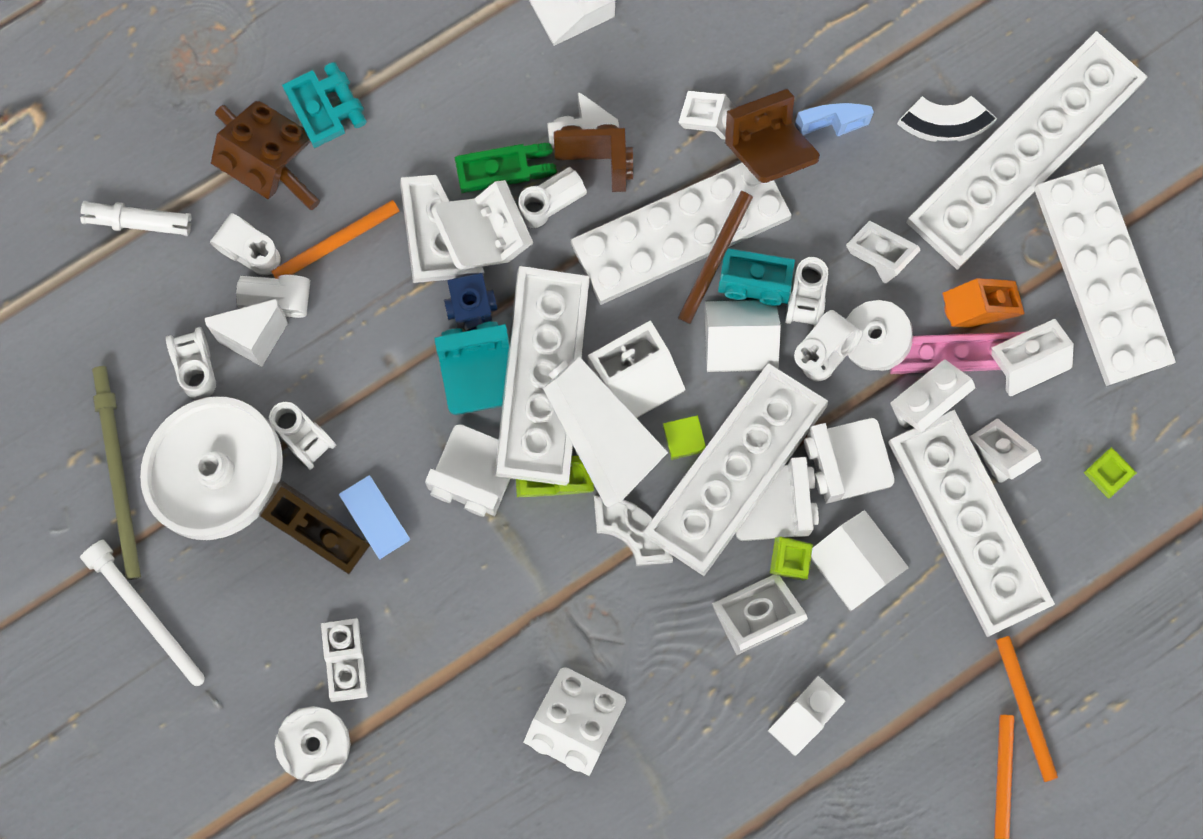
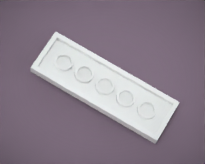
M741 163L571 239V245L586 276H590V285L600 305L708 257L740 191L752 195L753 199L729 247L790 220L792 215L775 181L773 180L768 183L759 182L747 167Z
M1103 164L1035 186L1036 196L1105 385L1109 386L1176 363Z
M519 266L495 476L565 486L569 483L573 444L543 388L552 380L548 374L561 361L565 360L569 364L576 358L582 357L590 276Z
M768 363L644 531V537L705 576L808 434L810 428L826 409L828 400Z
M955 410L942 415L922 432L914 428L890 439L888 443L986 636L989 637L1055 605Z

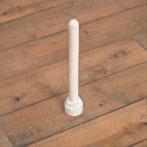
M100 540L90 546L80 556L85 565L90 570L94 569L97 573L102 572L194 686L202 685L205 680L204 674L114 565L115 559L112 556L113 550L105 540Z

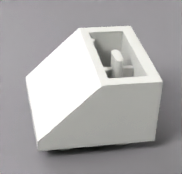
M651 320L588 355V366L636 418L685 391L671 354Z

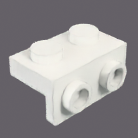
M944 359L907 390L902 392L890 404L900 425L904 428L912 425L919 432H922L973 391L975 385L972 378Z

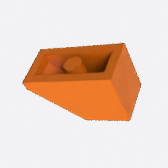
M976 278L942 293L945 301V314L950 320L952 327H975L1025 314L1016 281Z

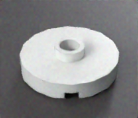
M882 300L865 302L853 309L846 318V320L862 331L859 344L848 354L850 360L862 369L890 370L900 364L910 352L913 343L912 324L905 312L894 303ZM874 330H882L879 338H871V333Z
M315 706L301 708L287 716L281 724L282 726L279 728L275 740L277 759L283 769L295 778L310 782L326 780L339 772L347 761L351 746L349 730L342 719L330 710ZM316 737L320 741V747L312 752L308 749L307 743L309 739Z

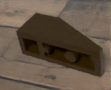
M281 479L259 513L260 517L347 574L351 573L370 546L366 540Z

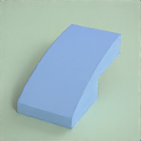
M839 103L822 105L798 112L795 126L802 135L832 125L838 137L869 125L874 111L871 106L862 104Z
M370 475L339 494L379 560L410 541L409 536Z

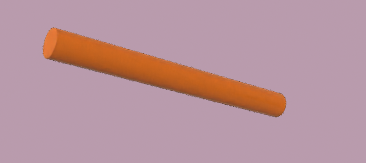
M391 200L283 263L271 272L275 279H279L281 275H293L399 213L400 210L394 200Z
M1006 636L997 639L996 643L1043 780L1047 782L1057 779L1058 775L1011 638Z
M999 715L994 839L1010 838L1014 740L1013 715Z

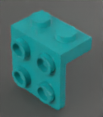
M486 322L479 324L477 330L463 332L462 329L455 328L443 331L440 337H434L449 412L452 415H460L502 407L509 352L506 324L498 325L497 322Z

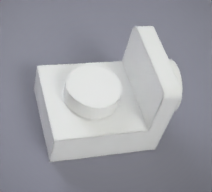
M688 91L679 124L684 129L715 132L721 139L725 140L727 111L736 107L725 94Z

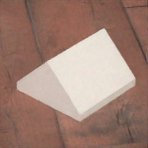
M276 299L205 318L206 326L220 344L261 367L288 325L286 316Z
M760 300L705 301L707 372L763 371L768 363L778 369L781 325L777 306L763 304Z
M865 510L839 526L812 548L811 560L850 611L909 568Z
M775 574L712 603L736 655L796 628L808 619L805 611L782 578Z

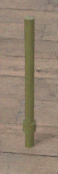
M98 366L92 368L96 390L93 401L95 412H99L125 574L127 580L141 578L114 415V410L117 409L115 393H111L107 367Z

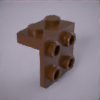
M788 89L727 111L725 144L761 183H768L819 162V152L792 124L794 95Z
M255 101L217 133L211 164L266 199H270L277 191L282 168L310 143V139L303 127L263 102Z
M612 124L599 125L596 129H582L580 126L568 125L562 127L561 130L553 132L556 160L611 159L612 192H626V180H633V147H626L625 128H618Z

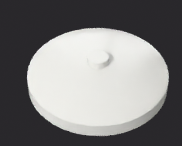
M208 397L193 401L179 408L166 418L154 432L142 459L141 488L149 510L167 528L191 539L214 540L227 537L244 529L259 517L260 511L273 494L278 482H280L283 456L278 435L270 422L251 405L234 398Z

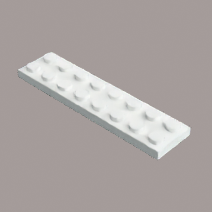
M1096 31L908 218L906 223L958 270L1035 193L1034 187L1046 182L1148 77Z

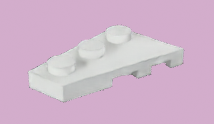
M437 176L402 177L400 187L413 283L449 280L483 273L484 276L485 272L482 267L460 270L452 260L431 211L432 207L437 203L449 202Z

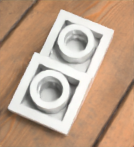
M358 618L321 623L323 652L327 667L329 698L331 702L368 697Z

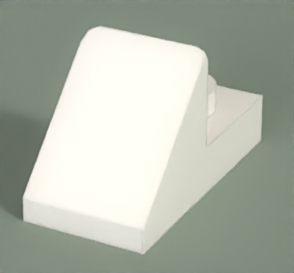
M578 93L580 118L574 119L571 116H563L555 119L552 123H547L549 144L551 143L552 148H554L553 132L561 130L564 126L576 125L582 129H596L599 125L612 124L619 128L618 119L583 94Z
M868 221L846 244L850 254L876 268L884 283L897 276L920 251L918 245L871 221Z
M998 418L969 436L975 450L999 483L1004 482L1008 478L1014 479L1041 461L1038 450Z
M817 676L771 726L768 732L796 756L824 728L825 723L844 704L845 700L824 680Z

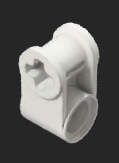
M233 213L229 214L210 241L211 245L219 252L234 261L240 262L262 276L272 274L271 271L281 264V256L273 241ZM268 252V255L266 257L261 255L256 257L259 253L265 255Z
M808 257L798 264L786 308L785 323L791 324L792 321L813 324L815 327L819 319L824 315L828 268L821 259ZM807 269L814 270L819 276V282H806L802 277V272Z
M830 310L819 319L814 329L797 346L794 355L795 361L810 380H826L844 358L859 344L862 331L834 310Z
M197 327L195 332L179 337L166 336L168 352L182 389L189 397L195 400L210 397L216 388V380L210 361L208 343L202 327ZM204 374V380L200 385L189 386L192 376Z
M280 402L270 411L269 421L277 435L289 446L288 448L309 470L314 467L313 462L328 448L333 449L336 446L335 442L315 422L313 423L295 404ZM293 413L297 417L294 426L288 429L280 428L278 421L281 415Z

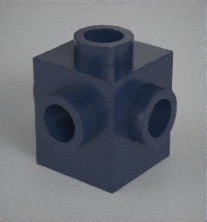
M483 273L447 280L451 298L444 299L448 320L455 319L457 328H465V331L477 330L479 324L492 322L491 312L497 311V305L493 289L486 291Z

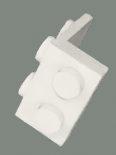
M506 180L495 181L474 199L437 203L431 209L452 260L460 270L508 263L533 244Z
M869 418L828 429L826 423L810 428L807 438L804 439L805 449L808 458L814 460L817 473H814L815 485L818 493L824 495L826 504L887 489L894 484V475L879 423L876 419Z
M456 425L451 432L436 470L430 469L425 483L428 490H431L430 495L447 503H451L452 499L465 504L464 509L484 517L485 513L495 516L511 479L495 476L499 440L464 425Z
M806 457L791 458L789 464L784 465L737 530V539L740 541L775 539L779 536L785 538L805 537L811 534L813 525H818L819 517L817 503H811L809 489L815 488L813 467H807Z
M561 668L533 718L523 743L531 746L538 753L557 759L574 771L590 776L625 706L626 699L624 696L569 668Z

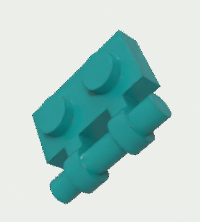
M336 62L329 63L324 67L328 77L321 81L318 80L314 70L282 85L314 148L345 134L340 121L346 118H350L355 128H360L367 123L362 113L364 110L362 103L358 98H354L349 88L350 81L346 73L340 71ZM336 92L342 104L333 108L327 94Z

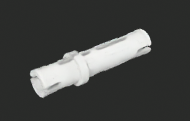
M83 201L81 214L85 215L80 217L82 224L112 226V229L121 231L123 228L181 234L184 236H189L191 223H188V221L192 220L191 213L183 214L125 207V204L121 202L108 205Z

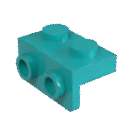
M727 249L723 258L718 292L725 293L726 297L735 300H743L749 297L760 299L761 303L771 306H778L781 303L788 304L795 259Z

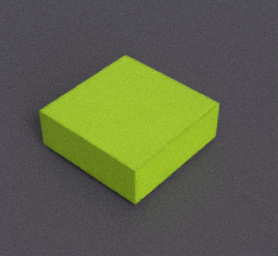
M698 415L663 423L671 460L702 453L706 448Z
M1112 447L1083 472L1108 499L1137 474Z
M781 536L776 537L770 573L802 581L808 580L813 544Z

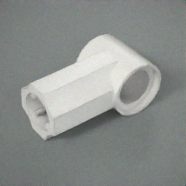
M568 167L539 186L525 188L519 196L518 209L527 227L538 228L543 226L551 215L586 195L587 190L576 170ZM536 202L543 209L538 212H531L525 206L528 203Z
M281 275L279 279L240 276L236 290L238 308H244L276 299L286 317H305L307 315L311 280L298 275Z

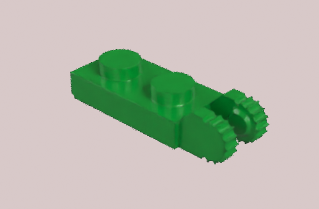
M551 143L527 146L518 144L454 157L461 194L487 189L495 181L506 180L507 185L528 182L530 179L537 180L553 176L557 173L555 164L545 163L528 167L526 158L536 159L552 154Z

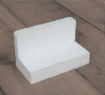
M1053 319L992 347V357L1006 376V392L1008 395H1016L1070 370L1073 364L1074 344L1057 320Z

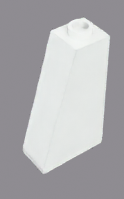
M580 357L569 364L563 360L548 374L552 380L543 389L603 503L610 507L621 502L668 452Z

